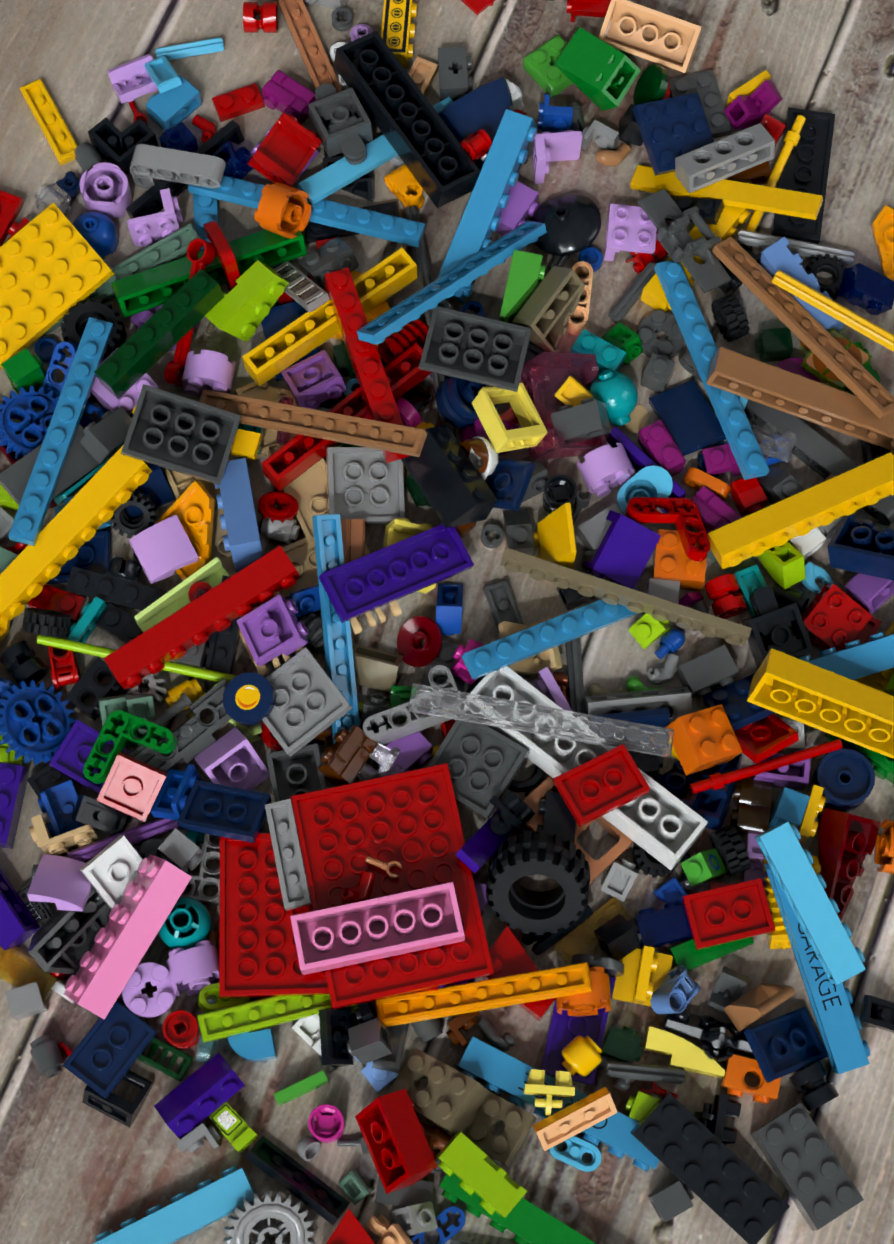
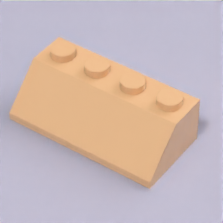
M611 0L598 38L621 51L683 73H688L702 26L628 0Z

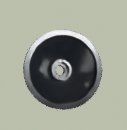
M564 193L549 198L539 206L531 218V221L545 223L547 233L540 236L534 242L535 245L543 252L555 256H567L582 251L595 240L601 228V215L597 205L590 198L576 193Z

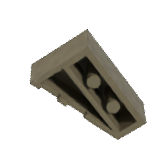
M553 266L512 320V323L532 328L529 343L557 357L559 352L557 346L561 336L566 335L568 328L565 326L570 314H574L585 284L573 269Z

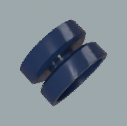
M449 376L440 383L436 391V403L439 412L453 426L459 428L473 426L475 420H478L479 417L472 405V401L478 395V391L481 388L489 385Z
M842 748L830 752L821 760L812 776L811 788L813 785L824 788L822 796L826 797L824 808L846 813L855 810L870 795L875 785V773L872 764L863 754L852 749Z

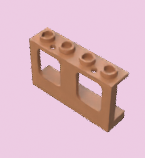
M551 776L523 800L536 813L526 823L533 833H536L537 824L542 825L543 815H538L539 800L546 795L547 791H550L555 786L553 783L554 779ZM602 816L581 827L576 822L574 844L576 845V850L580 849L583 852L585 860L589 864L590 886L601 873L623 852L628 851L633 844L629 837ZM595 820L617 841L599 860L592 859L576 842V838Z

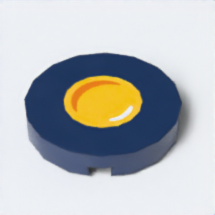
M254 672L242 673L234 677L227 684L223 693V705L226 713L236 722L244 725L257 724L272 712L275 705V691L271 683L264 676Z

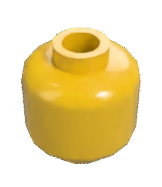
M578 1035L563 1048L562 1056L565 1061L562 1065L572 1075L577 1072L585 1077L601 1063L600 1053L602 1050L588 1035L585 1038Z

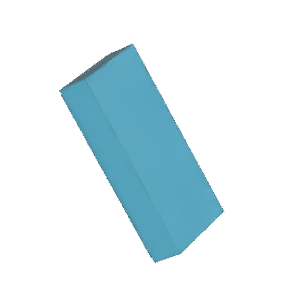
M166 56L144 64L147 74L160 94L182 85L180 77Z

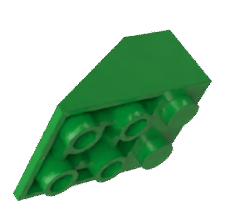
M581 27L577 28L554 62V65L602 111L618 107L641 72L624 53Z

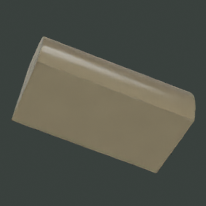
M354 644L352 648L356 684L391 693V686H396L403 656Z

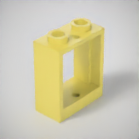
M519 383L517 392L485 386L478 391V395L472 401V405L496 453L535 447L548 433L523 383ZM510 403L522 428L506 430L494 405Z

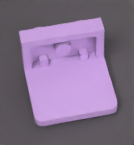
M169 188L160 190L164 212L137 217L127 221L135 246H149L180 229L179 223H182L183 219L177 196L172 197Z

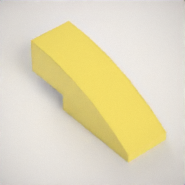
M651 1026L647 1028L643 1051L669 1056L668 1067L683 1068L685 1071L716 1078L724 1077L725 1070L714 1059L708 1058L704 1051L696 1045L668 1031Z

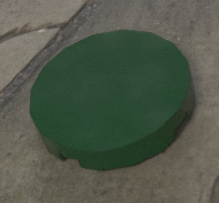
M653 64L642 73L634 90V105L663 99L668 88L666 76L669 77V72L665 67Z

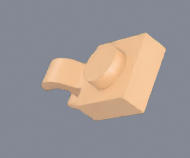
M383 1214L378 1219L372 1215L366 1223L370 1231L380 1237L376 1244H414L399 1224L390 1225L388 1219Z

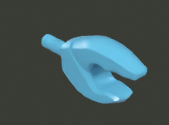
M810 561L805 564L806 579L801 582L808 590L816 594L821 591L820 587L815 583L816 578L820 579L823 584H834L830 574L824 568Z

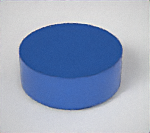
M586 247L580 252L578 262H588L592 266L593 272H595L602 266L603 255L595 247Z
M51 337L41 338L35 344V353L42 362L50 363L58 343Z

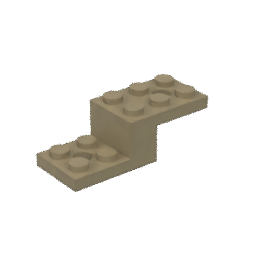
M415 1047L387 1093L406 1089L408 1096L413 1101L416 1113L429 1119L453 1136L457 1131H461L485 1154L510 1167L537 1119L531 1113L490 1092L471 1077ZM424 1078H428L426 1088L419 1090V1082ZM504 1123V1131L500 1135H494L496 1125Z

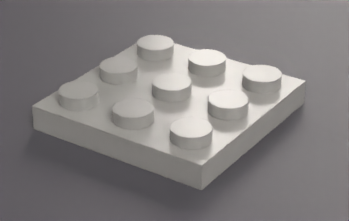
M327 447L328 515L340 514V519L348 520L363 519L365 524L390 523L396 518H405L403 462L401 459L386 463L382 450L368 447Z
M306 647L266 678L275 691V705L272 712L267 717H264L262 721L290 757L352 709V706Z

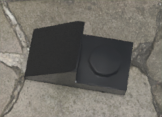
M864 995L860 1016L861 1027L879 1028L894 1033V1003L871 995Z

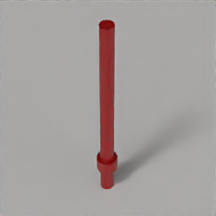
M836 739L728 773H715L709 775L708 779L690 784L692 794L709 789L718 790L731 782L842 749V742L840 739Z

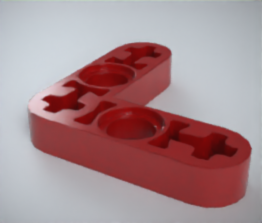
M216 220L203 224L209 242L215 247V253L221 263L230 292L237 285L235 281L240 277V273L230 245Z
M634 497L629 500L625 509L627 518L637 523H675L687 557L698 562L706 559L711 546L695 502L687 498ZM656 508L665 509L667 513H661ZM686 527H692L697 532H690L686 529Z

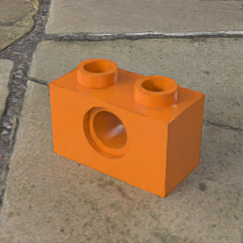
M733 1054L732 1057L725 1060V1075L722 1077L720 1088L726 1089L727 1095L742 1098L743 1094L753 1096V1101L762 1104H769V1101H774L778 1098L781 1078L767 1083L755 1059ZM746 1073H753L757 1077L756 1087H749L745 1083L744 1077Z

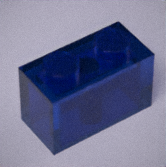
M858 263L844 270L838 296L846 299L850 304L865 309L867 313L877 316L892 309L894 281Z
M679 901L665 904V909L654 911L652 907L638 911L639 915L635 916L633 921L640 932L637 935L641 943V949L644 946L656 948L693 938L684 904L680 905Z

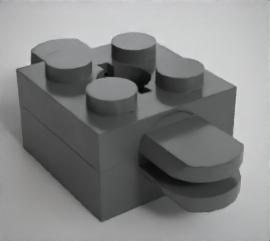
M321 84L315 90L316 101L308 104L311 123L329 157L343 153L349 164H361L367 158L365 143L373 141L371 122L352 87L338 93L332 84Z

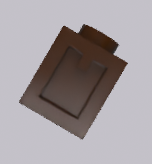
M479 1011L459 1014L447 1023L449 1031L446 1034L455 1046L460 1044L464 1048L467 1045V1041L459 1031L463 1028L466 1032L478 1023L476 1018L479 1017Z

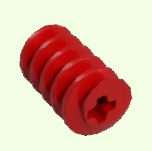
M417 319L403 326L402 330L386 337L384 342L378 344V350L382 359L387 364H390L415 343L423 349L429 329L428 326Z

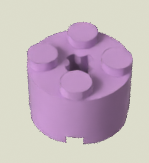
M103 162L93 165L92 169L88 172L86 170L82 174L80 191L88 212L97 211L106 214L111 219L124 217L126 208L130 206L132 201L131 189L124 172L115 164Z
M201 350L200 354H194V351L188 352L181 382L184 387V393L190 396H197L198 394L201 395L203 389L230 394L236 366L235 361L233 360L230 363L227 355L211 350Z
M616 443L618 447L611 448L610 444L596 448L584 456L586 461L583 463L577 462V467L589 493L596 494L598 498L611 493V489L619 485L622 487L635 473L622 443Z
M210 940L200 941L193 948L186 950L184 948H177L168 953L169 959L166 961V966L170 971L174 993L176 992V996L181 997L180 992H187V996L199 995L202 988L219 981V949L211 945Z
M153 962L142 963L137 966L122 990V997L128 1009L137 1016L150 1019L164 1015L173 1006L176 1000V992L174 993L170 971L165 966ZM151 983L152 987H157V991L153 992L152 998H149L147 994H142V990L146 989V984Z

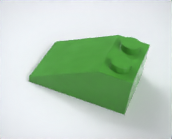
M514 250L500 313V321L513 324L512 320L545 278L546 265H542L543 255Z

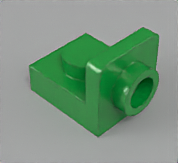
M621 322L602 336L603 340L626 352L625 365H628L643 352L639 335Z

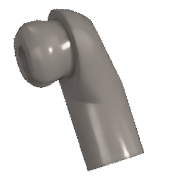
M668 654L663 667L655 669L651 667L648 669L647 677L649 681L653 684H661L671 680L680 657Z

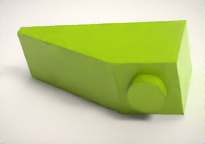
M788 541L782 546L772 547L757 556L768 574L784 589L806 579L804 556Z

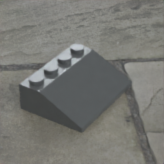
M437 306L433 309L419 369L517 392L532 328Z
M143 384L121 454L220 485L241 415Z

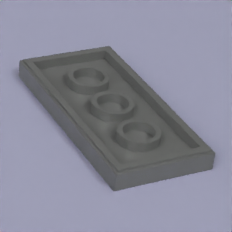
M80 424L78 425L51 501L101 465L79 443L85 435L84 429ZM42 444L0 473V484L18 505H20Z

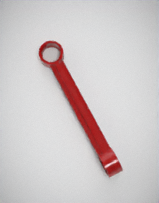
M197 238L188 245L187 257L192 262L189 280L200 269L205 271V266L211 264L214 260L215 247L212 243ZM204 245V254L198 260V251ZM194 327L177 342L174 360L166 365L164 377L169 385L183 387L181 382L186 357L190 351Z

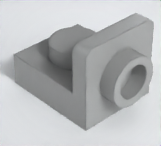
M594 120L590 127L586 126L582 131L581 148L586 151L591 142L594 141L599 147L614 151L618 145L619 132Z
M622 857V859L617 858L600 890L624 902L640 871L636 868L637 864L625 857Z
M202 1123L176 1142L181 1152L185 1153L189 1150L192 1154L204 1145L202 1141L204 1138H207L212 1147L217 1150L221 1147L218 1143L221 1137L213 1125L207 1127L206 1124Z
M431 1201L392 1211L394 1224H399L408 1237L438 1228Z

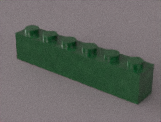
M200 269L94 371L100 383L117 399L124 395L224 298L219 283L204 270Z

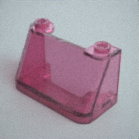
M543 352L524 363L520 378L521 383L524 384L548 432L537 446L528 448L529 454L534 460L585 456L592 450L607 445L605 435L572 445H564L563 437L557 435L551 419L552 413L558 412L560 407L566 406L554 395L569 376L575 378L586 389H588V384L595 379L598 374L595 354Z

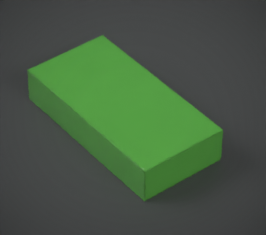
M324 1070L273 1095L277 1104L281 1106L329 1083Z

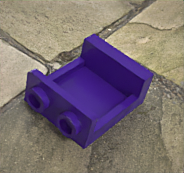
M610 510L606 519L612 523L591 562L585 560L583 565L590 568L589 574L603 579L606 576L611 579L610 582L634 589L661 535L620 513Z

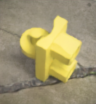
M531 1069L527 1084L524 1085V1094L546 1096V1099L535 1098V1107H544L545 1116H551L552 1108L562 1109L563 1100H552V1097L573 1098L575 1096L571 1072L556 1071L555 1086L544 1085L545 1070Z

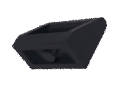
M131 1070L127 1072L123 1079L142 1089L134 1103L114 1093H111L106 1100L91 1087L86 1086L82 1103L130 1128L154 1082Z

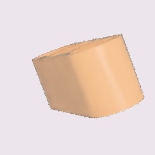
M584 261L577 262L572 267L577 275L582 274L587 277L581 279L585 284L581 295L584 300L578 302L574 314H570L565 326L568 328L567 332L574 336L580 335L583 329L586 330L589 316L593 268L588 262ZM578 318L582 320V322L575 323L572 321V319Z

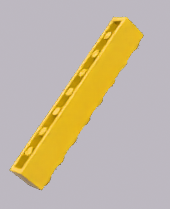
M400 248L353 280L364 313H368L416 280L417 264L403 248ZM330 300L311 313H305L242 356L245 370L259 387L340 332Z
M122 446L39 533L35 546L28 545L0 574V612L10 620L20 615L24 611L25 605L41 593L43 586L59 574L61 567L77 555L78 549L95 536L96 530L112 518L114 511L130 499L131 493L148 480L152 470L144 461L121 454Z
M891 452L709 532L710 550L722 570L727 567H734L745 559L759 556L772 547L782 546L790 539L804 536L817 527L829 525L835 519L844 515H851L862 507L874 505L880 499L894 495L893 454Z

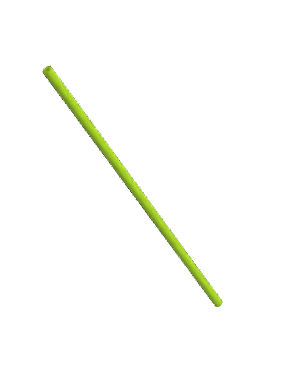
M40 634L37 637V644L103 658L116 651L115 649L58 637L42 636ZM171 661L164 664L165 667L162 669L163 671L219 682L224 678L229 683L236 677V675ZM358 702V711L360 713H363V702ZM399 718V719H397L398 721H402V722H406V721H407L406 718Z

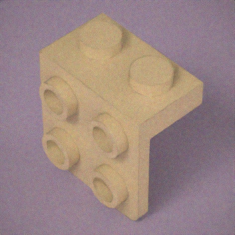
M544 618L529 625L503 621L498 625L499 638L502 639L552 618ZM554 647L508 667L515 673L538 676V671L546 667L549 668L550 672L562 668L559 647Z
M41 814L31 818L33 826L29 827L32 839L47 855L64 857L69 850L87 846L99 839L91 824L52 838L47 822Z

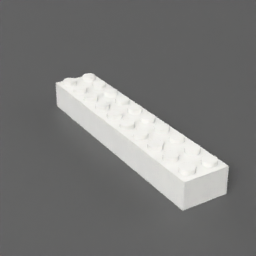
M508 666L487 674L466 697L464 709L486 726L528 749L530 753L527 758L553 779L613 749ZM640 770L650 787L649 793L602 817L665 867L672 870L701 835L708 821Z

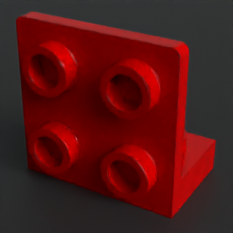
M825 584L801 614L806 630L813 633L828 647H835L836 651L845 648V643L853 641L872 618V615L835 584Z

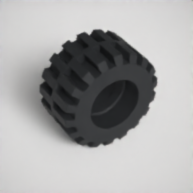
M86 299L87 303L83 304L81 301L77 302V307L73 308L71 306L68 309L69 315L65 314L63 317L64 323H61L64 342L72 341L79 346L89 317L113 323L114 329L102 359L103 361L116 348H119L126 342L125 338H127L122 318L116 308H112L109 302L103 304L101 299H97L96 302H92V299Z

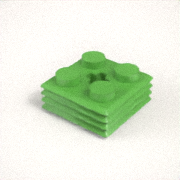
M560 34L555 35L523 59V68L547 94H550L551 98L573 84L554 65V62L567 45V42Z

